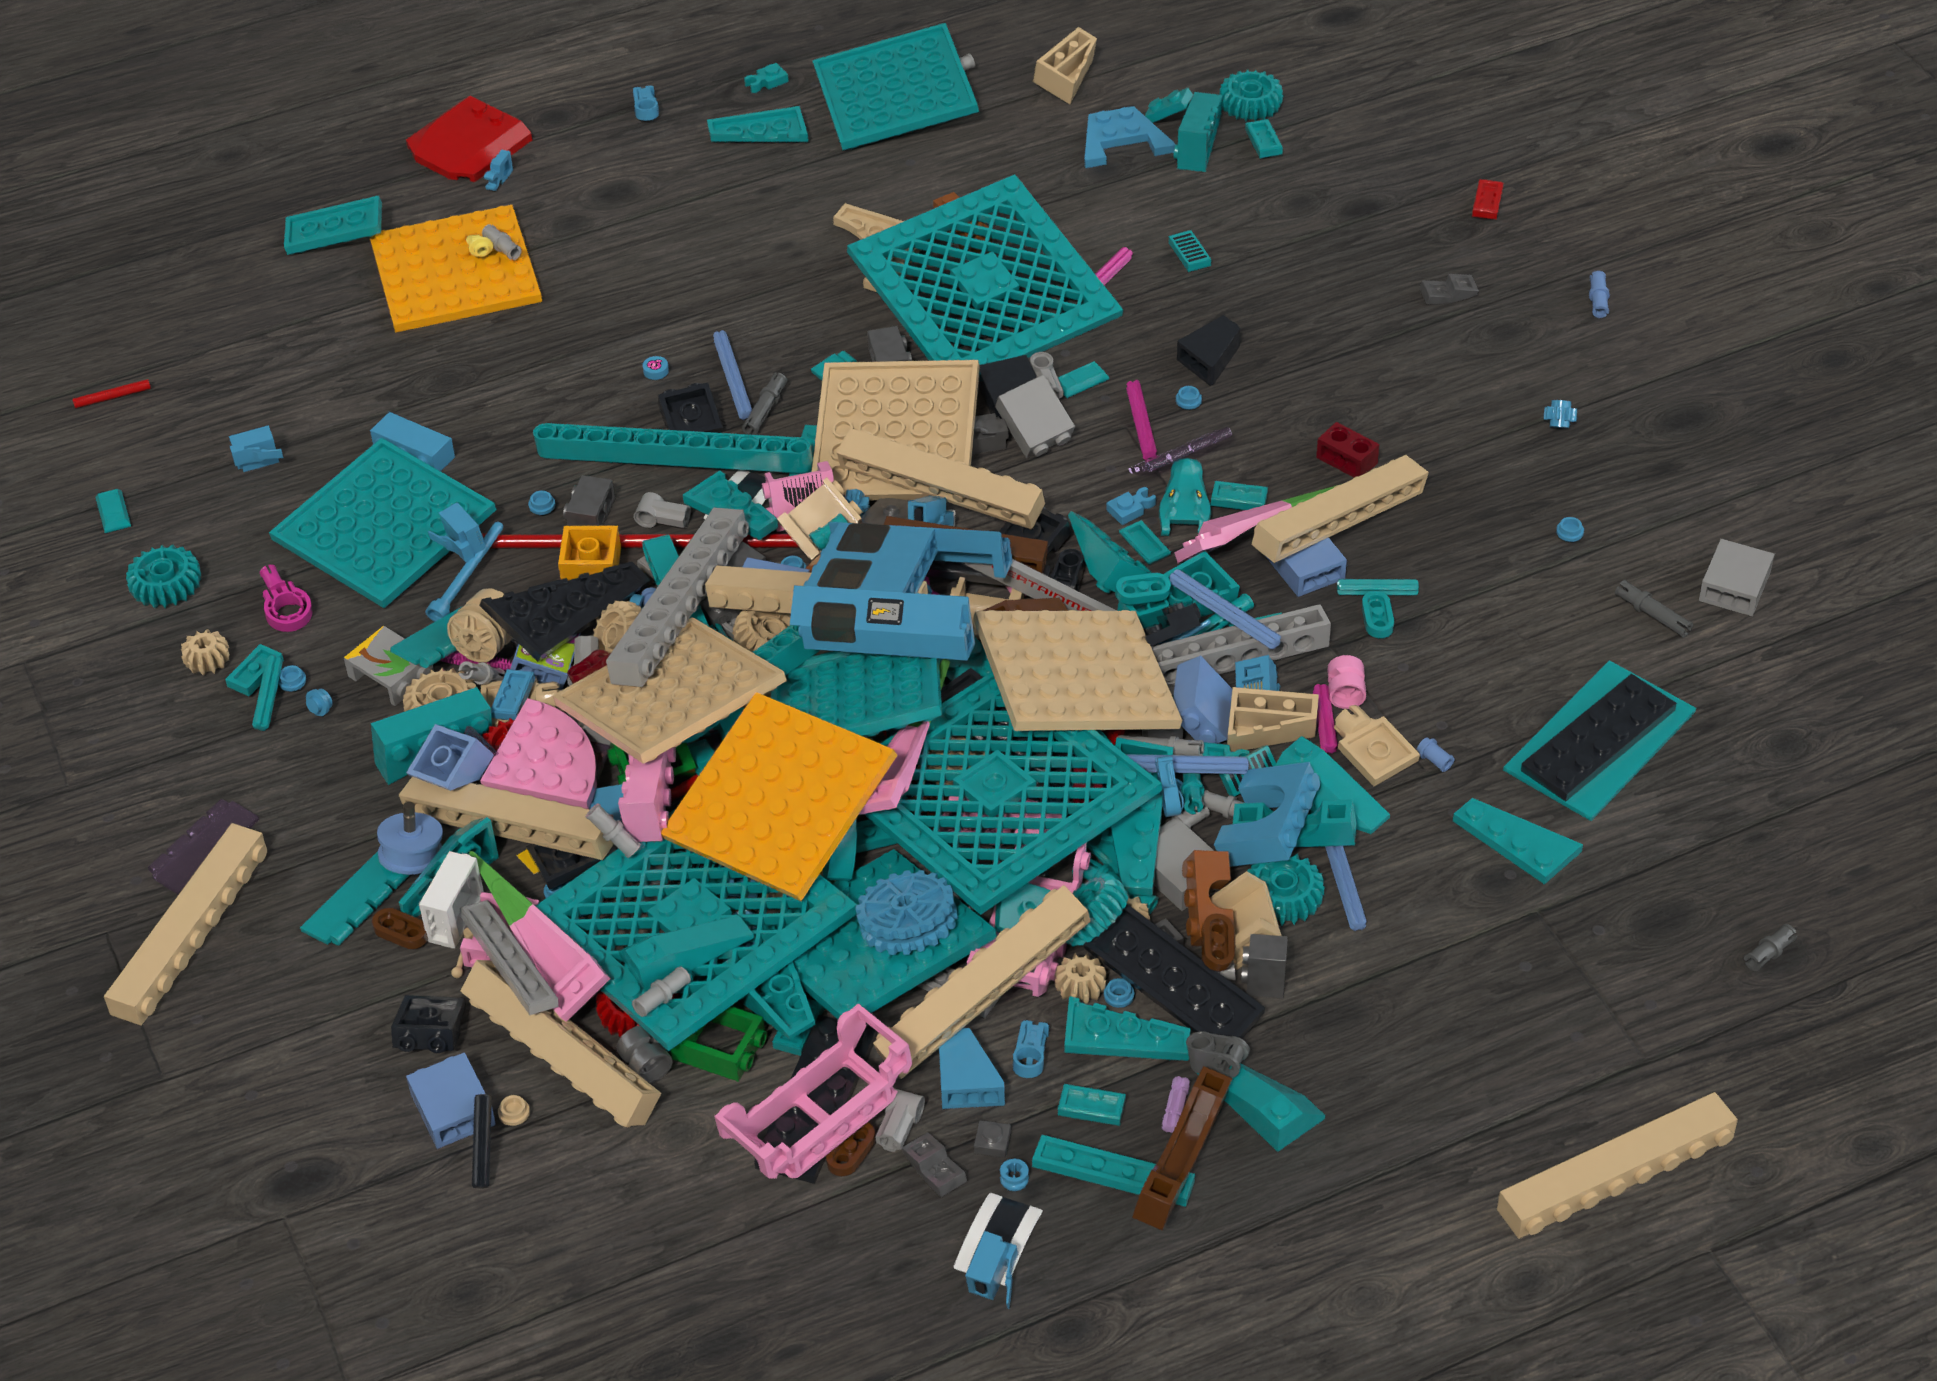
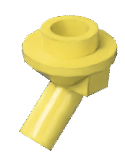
M469 235L466 238V242L469 244V252L473 256H486L493 249V243L487 237Z

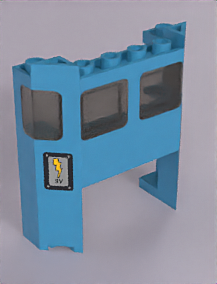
M829 522L831 532L829 542L826 548L822 549L819 561L812 568V574L808 581H805L804 586L794 585L790 625L799 626V636L803 638L804 649L968 660L975 645L969 597L920 594L918 591L933 560L993 564L994 577L1006 578L1012 564L1009 538H1004L1000 532Z

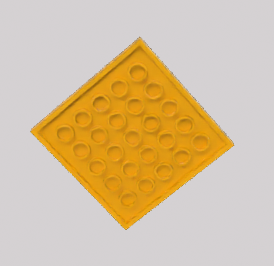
M512 205L499 206L493 209L475 211L434 221L431 220L410 226L406 225L390 230H381V233L370 237L395 333L542 302L541 292ZM486 225H494L500 232L507 233L511 237V241L520 246L522 250L521 255L513 260L509 259L503 252H498L493 248L486 256L476 257L469 252V244L466 242V238L469 235L482 236V230Z
M756 692L668 820L667 828L661 830V835L665 840L802 901L892 765L897 754L892 748Z

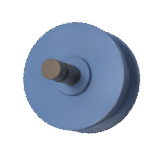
M413 802L404 803L403 813L385 819L377 829V839L381 844L378 849L379 862L383 867L395 873H422L442 847L440 843L443 836L441 824L432 816L415 812V804Z

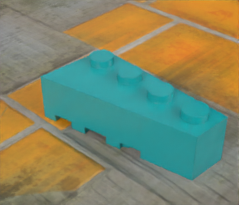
M1194 92L1178 129V144H1175L1174 159H1177V169L1206 172L1222 115L1223 95Z
M1206 551L1164 573L1170 580V574L1179 569L1230 603L1238 597L1240 586ZM1172 584L1169 596L1162 601L1133 605L1123 604L1119 601L1117 611H1136L1143 629L1159 624L1157 616L1163 614L1162 609L1175 603L1182 602L1184 606L1196 603L1201 617L1215 613Z
M477 687L371 723L375 765L388 785L408 775L406 772L435 724L474 738L489 730V726H492L491 708Z

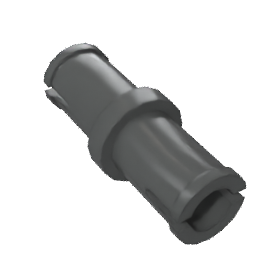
M1783 924L1771 936L1762 938L1759 941V946L1744 956V961L1749 960L1745 963L1746 966L1752 971H1758L1769 960L1777 959L1782 954L1783 949L1797 939V934H1794L1796 930L1789 924Z

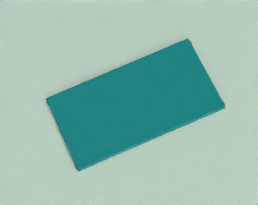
M1609 660L1504 766L1503 771L1592 821L1696 712V707L1635 675L1677 703L1675 711L1565 802L1521 772V764L1632 673Z

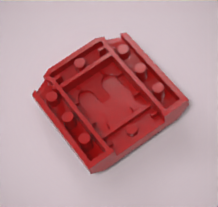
M468 96L406 139L407 148L411 150L413 158L417 163L451 180H458L461 176L469 177L470 182H476L487 171H491V161L498 155L501 149L510 151L512 156L532 141V135L521 120L472 96Z

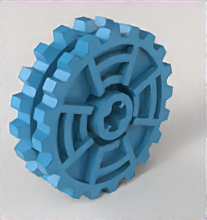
M907 870L902 875L893 873L889 875V879L877 880L876 886H869L865 889L866 895H861L858 899L859 905H856V916L863 940L866 939L867 945L869 947L875 946L876 951L880 953L888 950L889 955H895L897 952H903V955H908L912 950L921 952L925 950L927 945H937L939 938H946L949 935L948 929L955 928V919H958L951 885H948L947 880L943 877L938 879L936 873L932 872L926 875L924 870H918L916 873H911L910 870Z

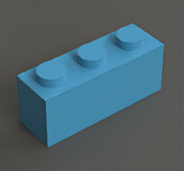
M391 412L370 430L373 444L383 438L440 472L455 458L452 438Z

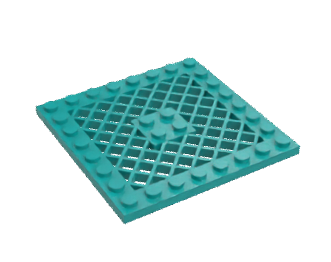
M1015 174L847 245L849 256L929 361L978 360L979 365L1023 355H1027L1030 358L1034 353L1050 349L1119 318L1123 314L1122 307ZM997 213L1008 214L1010 218L998 217ZM979 221L990 225L989 228L978 226L976 223ZM996 225L1007 229L1006 232L995 230L993 227ZM1011 229L1022 231L1024 233L1023 236L1012 234L1010 233ZM958 230L969 234L968 237L957 235L955 232ZM973 234L984 236L986 238L985 241L974 239L972 238ZM993 238L1002 240L1003 243L1002 245L989 242V240ZM938 239L948 243L947 246L935 244L934 241ZM1007 242H1010L1014 244H1019L1020 247L1019 249L1013 247L1006 246ZM952 243L965 246L964 250L951 247ZM1024 246L1036 248L1037 251L1034 253L1023 249ZM969 247L981 249L982 252L979 254L968 250ZM916 248L927 252L926 255L914 253L913 250ZM931 252L944 255L943 259L931 257ZM1003 255L1015 257L1016 261L1013 262L1002 258ZM948 256L959 258L961 261L957 263L947 259ZM893 257L903 259L905 263L892 262ZM1020 259L1032 261L1033 266L1020 263ZM912 261L923 265L922 268L909 266V263ZM1041 263L1051 267L1050 270L1037 267V264ZM927 265L938 267L940 268L939 272H935L931 270H926ZM944 269L950 270V275L944 274ZM1020 272L1030 276L1029 279L1017 277L1016 273ZM907 274L919 278L918 281L905 279V276ZM1034 276L1045 278L1047 279L1046 283H1043L1039 281H1034L1033 278ZM923 278L936 281L935 286L922 283ZM1051 280L1063 282L1064 286L1052 285L1050 282ZM940 282L953 285V288L939 287ZM1019 286L1026 288V291H1019ZM1030 289L1043 292V296L1030 294ZM919 291L932 294L931 299L918 296ZM1047 293L1061 296L1060 300L1047 298ZM936 296L949 298V301L946 303L935 299ZM1009 298L1022 301V305L1008 303ZM1064 298L1075 299L1078 302L1077 304L1064 302ZM953 301L967 302L966 307L955 305ZM1026 303L1040 305L1039 310L1026 307ZM1044 306L1057 309L1056 314L1043 311ZM988 308L1001 310V314H993L987 311ZM932 309L944 311L945 315L940 316L931 312ZM1005 312L1018 314V319L1006 317ZM953 313L963 317L962 320L949 318V314ZM970 317L979 319L980 322L979 324L966 322V319ZM1022 317L1035 318L1036 321L1035 323L1023 321ZM984 321L996 323L997 328L983 326ZM946 326L959 329L958 334L945 331ZM1001 326L1015 328L1014 333L1001 330ZM963 330L976 333L975 338L962 335ZM980 335L994 337L993 342L979 339ZM959 344L971 346L972 350L966 351L958 349Z
M990 672L942 703V715L931 720L921 750L923 754H920L917 765H921V769H915L912 780H919V785L910 784L908 791L903 794L917 796V800H902L901 796L896 808L864 814L931 873H936L938 879L945 878L947 884L951 885L952 891L980 915L1162 791V783L1095 730L1014 731L1008 712L996 711V707H1005L993 672ZM974 721H988V725H974ZM994 722H1009V726L994 725ZM896 734L880 744L887 746ZM966 736V740H951V737ZM972 736H987V739L972 740ZM992 737H1007V741L992 740ZM1013 737H1028V741H1013ZM1033 737H1048V741H1033ZM929 750H944V753L929 754ZM950 751H964V755H949ZM970 751H985V755H970ZM1011 752H1026V756H1011ZM1032 752H1047V756H1032ZM1052 753H1068L1067 757L1052 756ZM927 765H940L942 769H927ZM948 766H962V770L947 769ZM1030 767H1046L1045 772L1030 771ZM1051 767L1066 768V772H1051ZM1072 768H1087V772L1071 771ZM925 780L940 781V784L925 785ZM946 781H953V785L945 784ZM1036 782L1044 783V787H1036ZM1065 783V787H1049V784ZM1070 783H1086V788L1070 787ZM1091 783L1107 784V788H1091ZM923 796H938V799L923 800ZM944 796H959L958 801H946ZM1027 798H1042V802H1027ZM1048 798H1064L1063 803L1048 802ZM1069 798L1084 799V803H1069ZM921 811H936V815L921 816ZM942 812H957V815L942 816ZM963 812H978L977 817L962 816ZM1005 813H1020L1019 818L1004 817ZM1041 813V818H1025V814ZM1062 814V818H1046V815ZM940 827H955V831L940 832ZM961 828H976V832H961ZM982 828H997V833L981 832ZM1003 828L1018 829V833H1003ZM1024 829H1039V834L1024 833ZM959 843L974 844V848H959ZM980 844H995V849L980 848ZM1001 844H1017L1016 849H1001ZM966 859H972V864ZM978 860H994L993 865L978 864Z
M675 810L669 813V819ZM664 838L663 841L639 842L641 844L639 849L629 858L618 848L536 905L541 912L595 958L597 963L611 978L600 990L668 1051L857 914V904L820 874L802 901L784 893L783 897L769 898V893L780 892L760 882H750L751 878L727 867L712 868V863L716 862L690 850H686V853H673L674 849L685 848ZM684 864L683 869H670L671 865ZM704 864V868H691V865ZM663 865V869L650 870V866ZM730 878H744L742 883H730ZM710 879H723L722 883L709 884ZM668 880H681V884L668 885ZM640 881L639 886H627V882ZM648 881H660V885H647ZM762 893V897L748 898V894ZM728 894H741V898L727 899ZM658 896L657 901H644L645 897ZM624 897H637L636 902H624ZM616 898V902L603 903V899ZM781 908L780 913L766 914L767 909ZM788 908H802L801 913H788ZM746 909H760L759 914H746ZM731 910H739L738 915H740L747 926L757 925V930H751L754 938L747 941L755 942L754 947H741L739 945L710 960L709 964L700 965L688 972L691 982L676 992L683 993L682 999H671L666 1004L661 1003L644 1017L636 1013L632 1006V1001L644 994L645 991L627 965L623 966L619 963L624 961L620 957L619 952L614 951L615 946H630L645 937L662 934L659 933L660 929L666 933L738 916L732 915ZM621 913H634L633 918H621ZM642 913H648V916H649V917H641V916H642ZM582 914H592V919H579ZM613 914V918L600 919V915ZM765 925H778V930H764ZM652 928L651 933L638 934L639 929ZM618 929H631V933L618 934ZM583 930H589V935ZM597 930H610V934L597 935ZM731 958V964H717L718 959ZM694 976H707V981H693Z

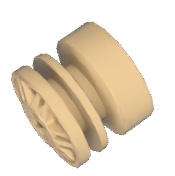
M492 588L482 589L474 594L466 602L465 606L461 607L450 618L447 624L448 636L458 652L466 658L475 662H488L513 639L479 606L482 599L488 597L492 599L503 597L504 593Z

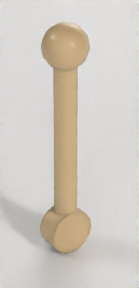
M469 928L464 929V938L473 939L474 935ZM461 952L456 967L451 971L454 978H460L463 975Z

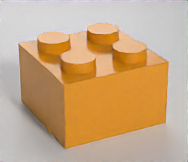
M564 526L558 562L560 578L571 580L578 578L580 574L589 573L591 575L602 572L604 568L619 565L621 544L618 526Z

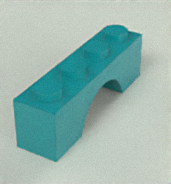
M1322 801L1320 807L1315 812L1306 816L1304 827L1300 831L1295 847L1355 845L1357 822L1353 801ZM1238 803L1234 805L1233 824L1257 821L1267 817L1274 811L1269 809L1265 803Z

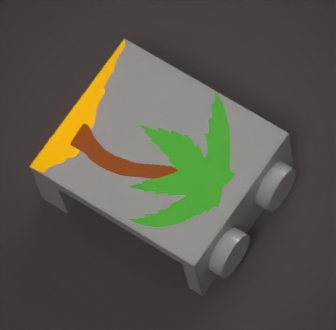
M382 626L344 657L348 677L354 681H357L363 675L372 678L388 689L391 704L396 706L404 699L403 695H405L406 687L411 686L412 679H419L420 673L430 674L431 669L434 671L433 665L423 668L420 666V663L415 665L391 653L390 647L404 640V638L387 627Z

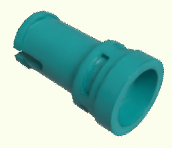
M838 513L836 517L829 521L848 523L841 513ZM829 522L822 528L818 527L817 530L809 534L811 540L821 551L826 548L831 534Z

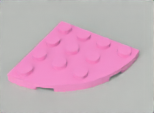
M527 698L480 781L486 787L507 790L522 795H531L535 798L589 809L597 787V764L587 735L571 717L551 705Z

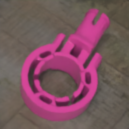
M268 565L271 573L264 566L260 570V575L269 589V592L267 590L263 591L265 600L264 611L268 624L272 628L283 632H292L303 628L312 617L311 600L308 594L299 588H295L292 581L288 582V590L286 582L281 579L276 566ZM295 604L301 607L297 613L289 616L281 615L279 619L277 611L281 607Z

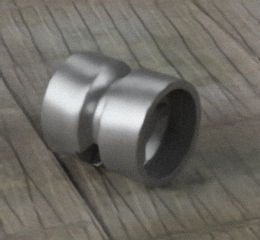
M641 1026L631 1028L617 1042L616 1049L623 1061L629 1064V1068L649 1084L660 1080L671 1069L673 1063L671 1056Z

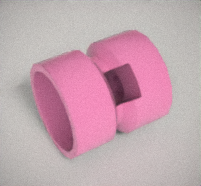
M1343 655L1331 660L1327 668L1329 699L1331 703L1342 709H1349L1351 705L1360 706L1366 699V686L1362 661L1351 655Z

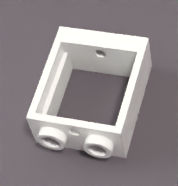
M448 852L419 903L428 942L453 949L458 945L463 936L464 929L467 928V925L460 917V908L481 902L480 895L481 892H484L477 858L468 854Z

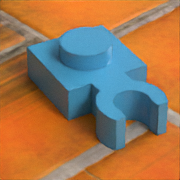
M501 149L498 155L492 159L490 164L491 171H487L484 175V179L489 180L486 189L497 190L499 184H503L512 173L513 166L510 151Z
M1143 487L1134 496L1127 492L1106 502V510L1121 525H1124L1144 515V509L1154 507L1156 505V496L1148 497V488Z

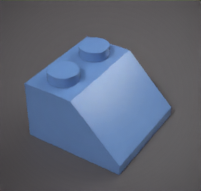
M435 724L406 773L411 777L451 791L479 780L494 754L478 739Z

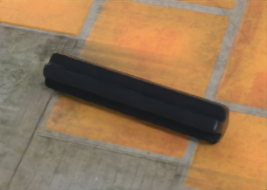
M478 1094L474 1098L472 1187L477 1189L488 1188L490 1182L492 1097L488 1094Z

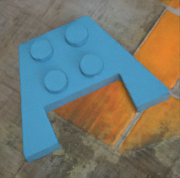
M1134 106L1089 114L1085 168L1106 165V155L1103 151L1105 148L1148 141L1154 156L1174 153L1175 143Z

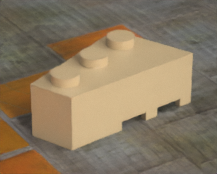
M1078 27L1037 60L1033 82L1068 104H1071L1093 61L1097 38Z
M1233 687L1227 739L1230 751L1235 752L1239 749L1248 750L1265 745L1270 746L1296 741L1301 736L1306 739L1315 737L1319 695Z

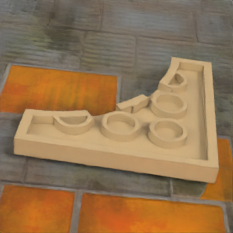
M846 203L833 217L834 225L851 232L860 240L904 222ZM914 248L913 250L914 253H919L921 251V249ZM893 257L892 262L904 264L905 260ZM865 277L863 280L864 288L877 292Z

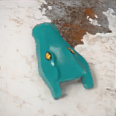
M1178 459L1172 464L1171 477L1159 505L1158 514L1161 536H1169L1171 531L1170 524H1198L1199 534L1203 522L1211 519V505L1202 479V466L1195 459Z

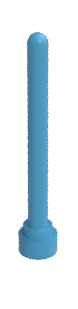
M495 522L483 538L486 548L476 553L474 558L467 561L441 599L432 601L425 610L426 615L432 621L436 622L450 614L451 602L502 532V523Z

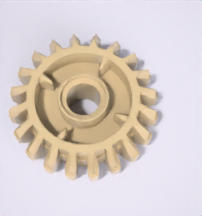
M615 601L614 604L607 606V610H602L601 618L596 620L597 626L593 629L594 637H597L599 641V649L611 653L642 608L630 601Z
M742 610L733 626V641L753 652L789 627L791 614Z
M442 667L438 672H434L431 669L430 674L427 675L420 673V678L412 679L411 686L406 687L405 695H403L404 712L475 688L476 684L473 680L462 679L459 673H464V671L457 673L454 668L445 671Z

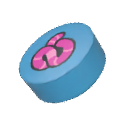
M653 356L643 362V373L648 379L659 380L667 376L669 372L668 362L663 357Z

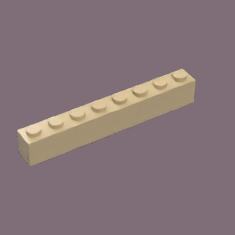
M850 428L836 452L842 468L928 496H942L946 498V502L1029 529L1033 528L1045 505L1042 489L1034 484H1024L1006 475L999 476L993 474L985 468H974L960 460L953 461L943 458L938 453H928L919 450L913 445L906 446L895 442L889 437L881 438L872 435L864 429Z
M1407 455L1391 460L1381 467L1374 468L1368 473L1357 476L1344 484L1337 485L1333 489L1322 494L1320 493L1305 502H1300L1296 506L1281 511L1266 520H1261L1255 526L1251 545L1275 563L1421 494L1429 472Z
M717 565L705 583L709 607L791 614L794 585L804 586L805 581H808L812 573ZM838 575L832 588L858 589L865 577ZM923 581L918 593L928 594L926 581ZM824 602L820 608V614L827 617L856 619V607L853 604Z
M414 777L409 780L399 794L402 804L413 802L415 804V812L432 816L439 823L463 828L473 820L488 817L492 822L493 832L496 836L600 860L605 858L613 846V843L606 841L602 837L603 833L585 817L589 809H584L580 806L566 805L557 801L544 800L531 795L517 794L473 783L450 791Z
M231 823L104 995L110 1015L142 1025L147 1017L153 1014L157 1003L171 989L175 978L187 967L189 959L196 949L202 946L209 931L218 924L222 913L228 905L234 902L236 894L243 884L249 881L254 869L265 859L267 847L261 832Z
M1065 885L1058 890L1053 889L1048 892L1038 907L1024 912L1015 926L1001 931L991 946L977 951L968 965L954 970L944 985L930 990L921 1004L916 1008L911 1007L907 1009L897 1024L892 1028L888 1027L909 1044L912 1065L908 1073L1090 922L1088 910ZM879 1033L873 1044L877 1053L885 1061L889 1055V1046L892 1043ZM901 1072L898 1077L902 1079L908 1073Z
M491 960L475 961L461 989V992L470 999L471 1005L490 1015L489 1019L492 1022L509 1030V1034L513 1039L523 1042L530 1047V1052L534 1056L544 1059L551 1064V1069L555 1073L567 1077L576 1090L589 1095L593 1099L592 1102L597 1107L610 1112L618 1124L624 1127L646 1124L661 1092L571 1020L566 1022L561 1019L553 1008L529 1015Z
M1716 1092L1711 1093L1500 1191L1497 1210L1518 1239L1528 1234H1537L1545 1226L1555 1221L1562 1222L1568 1219L1572 1213L1583 1208L1590 1209L1604 1198L1618 1196L1626 1188L1636 1183L1643 1184L1649 1181L1653 1175L1664 1170L1671 1171L1681 1162L1690 1158H1699L1707 1150L1717 1145L1724 1146L1728 1144L1734 1137L1738 1119Z

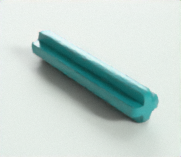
M1339 579L1337 581L1338 595H1365L1371 591H1380L1386 595L1416 596L1419 590L1418 580Z
M270 655L266 659L252 723L253 728L260 731H265L270 725L283 663L282 658L275 655Z

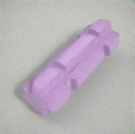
M1177 1076L1173 1079L1172 1090L1170 1091L1165 1110L1166 1114L1162 1122V1129L1165 1132L1173 1133L1184 1109L1190 1083L1186 1077L1181 1078Z

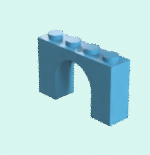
M1310 762L1250 769L1244 774L1238 788L1244 802L1265 803L1268 808H1278L1260 820L1223 825L1214 846L1217 851L1229 852L1230 867L1289 860L1293 848L1297 844L1300 831L1304 827L1309 809L1312 807L1315 794L1320 787L1319 777L1314 773Z

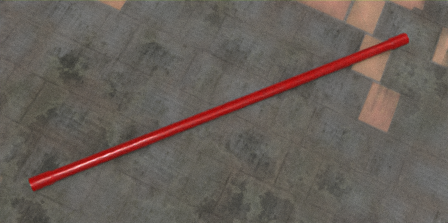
M481 533L482 537L484 538L487 533ZM619 534L621 548H643L642 541L667 534ZM695 534L669 535L675 548H685ZM768 534L760 540L747 535L742 540V542L750 547H799L789 534ZM869 534L874 544L880 545V534ZM499 535L490 548H561L563 535Z

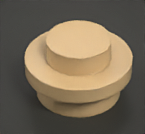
M517 1095L504 1098L498 1108L499 1119L504 1124L510 1126L523 1123L530 1114L528 1103Z

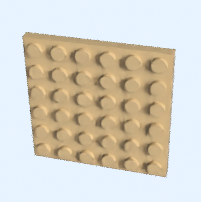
M979 361L824 363L812 472L818 471L817 463L828 461L834 480L845 491L843 496L846 495V490L851 489L862 491L865 497L870 498L869 500H879L880 498L914 500L928 496L842 468L836 452L850 428L864 429L872 435L881 438L889 437L897 443L906 446L913 445L919 450L928 453L935 452L943 458L953 461L960 460L971 466L980 368Z
M975 611L973 621L1014 731L1180 729L1182 718L1152 648L1144 638L1146 634L1136 611Z
M691 617L643 687L611 684L606 665L553 695L556 706L644 764L653 761L658 755L668 749L679 746L682 741L694 734L703 732L706 727L718 720L727 718L730 713L742 706H747L756 692L762 695L771 692L787 680L783 670Z

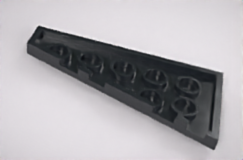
M631 561L604 568L599 573L591 575L584 573L575 579L568 580L564 578L532 586L527 591L516 594L512 591L504 593L503 597L484 598L479 606L539 662L597 622L596 620L601 618L602 610H607L609 604H614L615 601L626 602L632 595L646 588L651 579Z

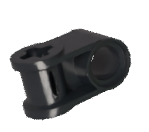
M1076 549L1063 550L1059 554L1050 578L1079 591V586L1083 579L1082 553Z

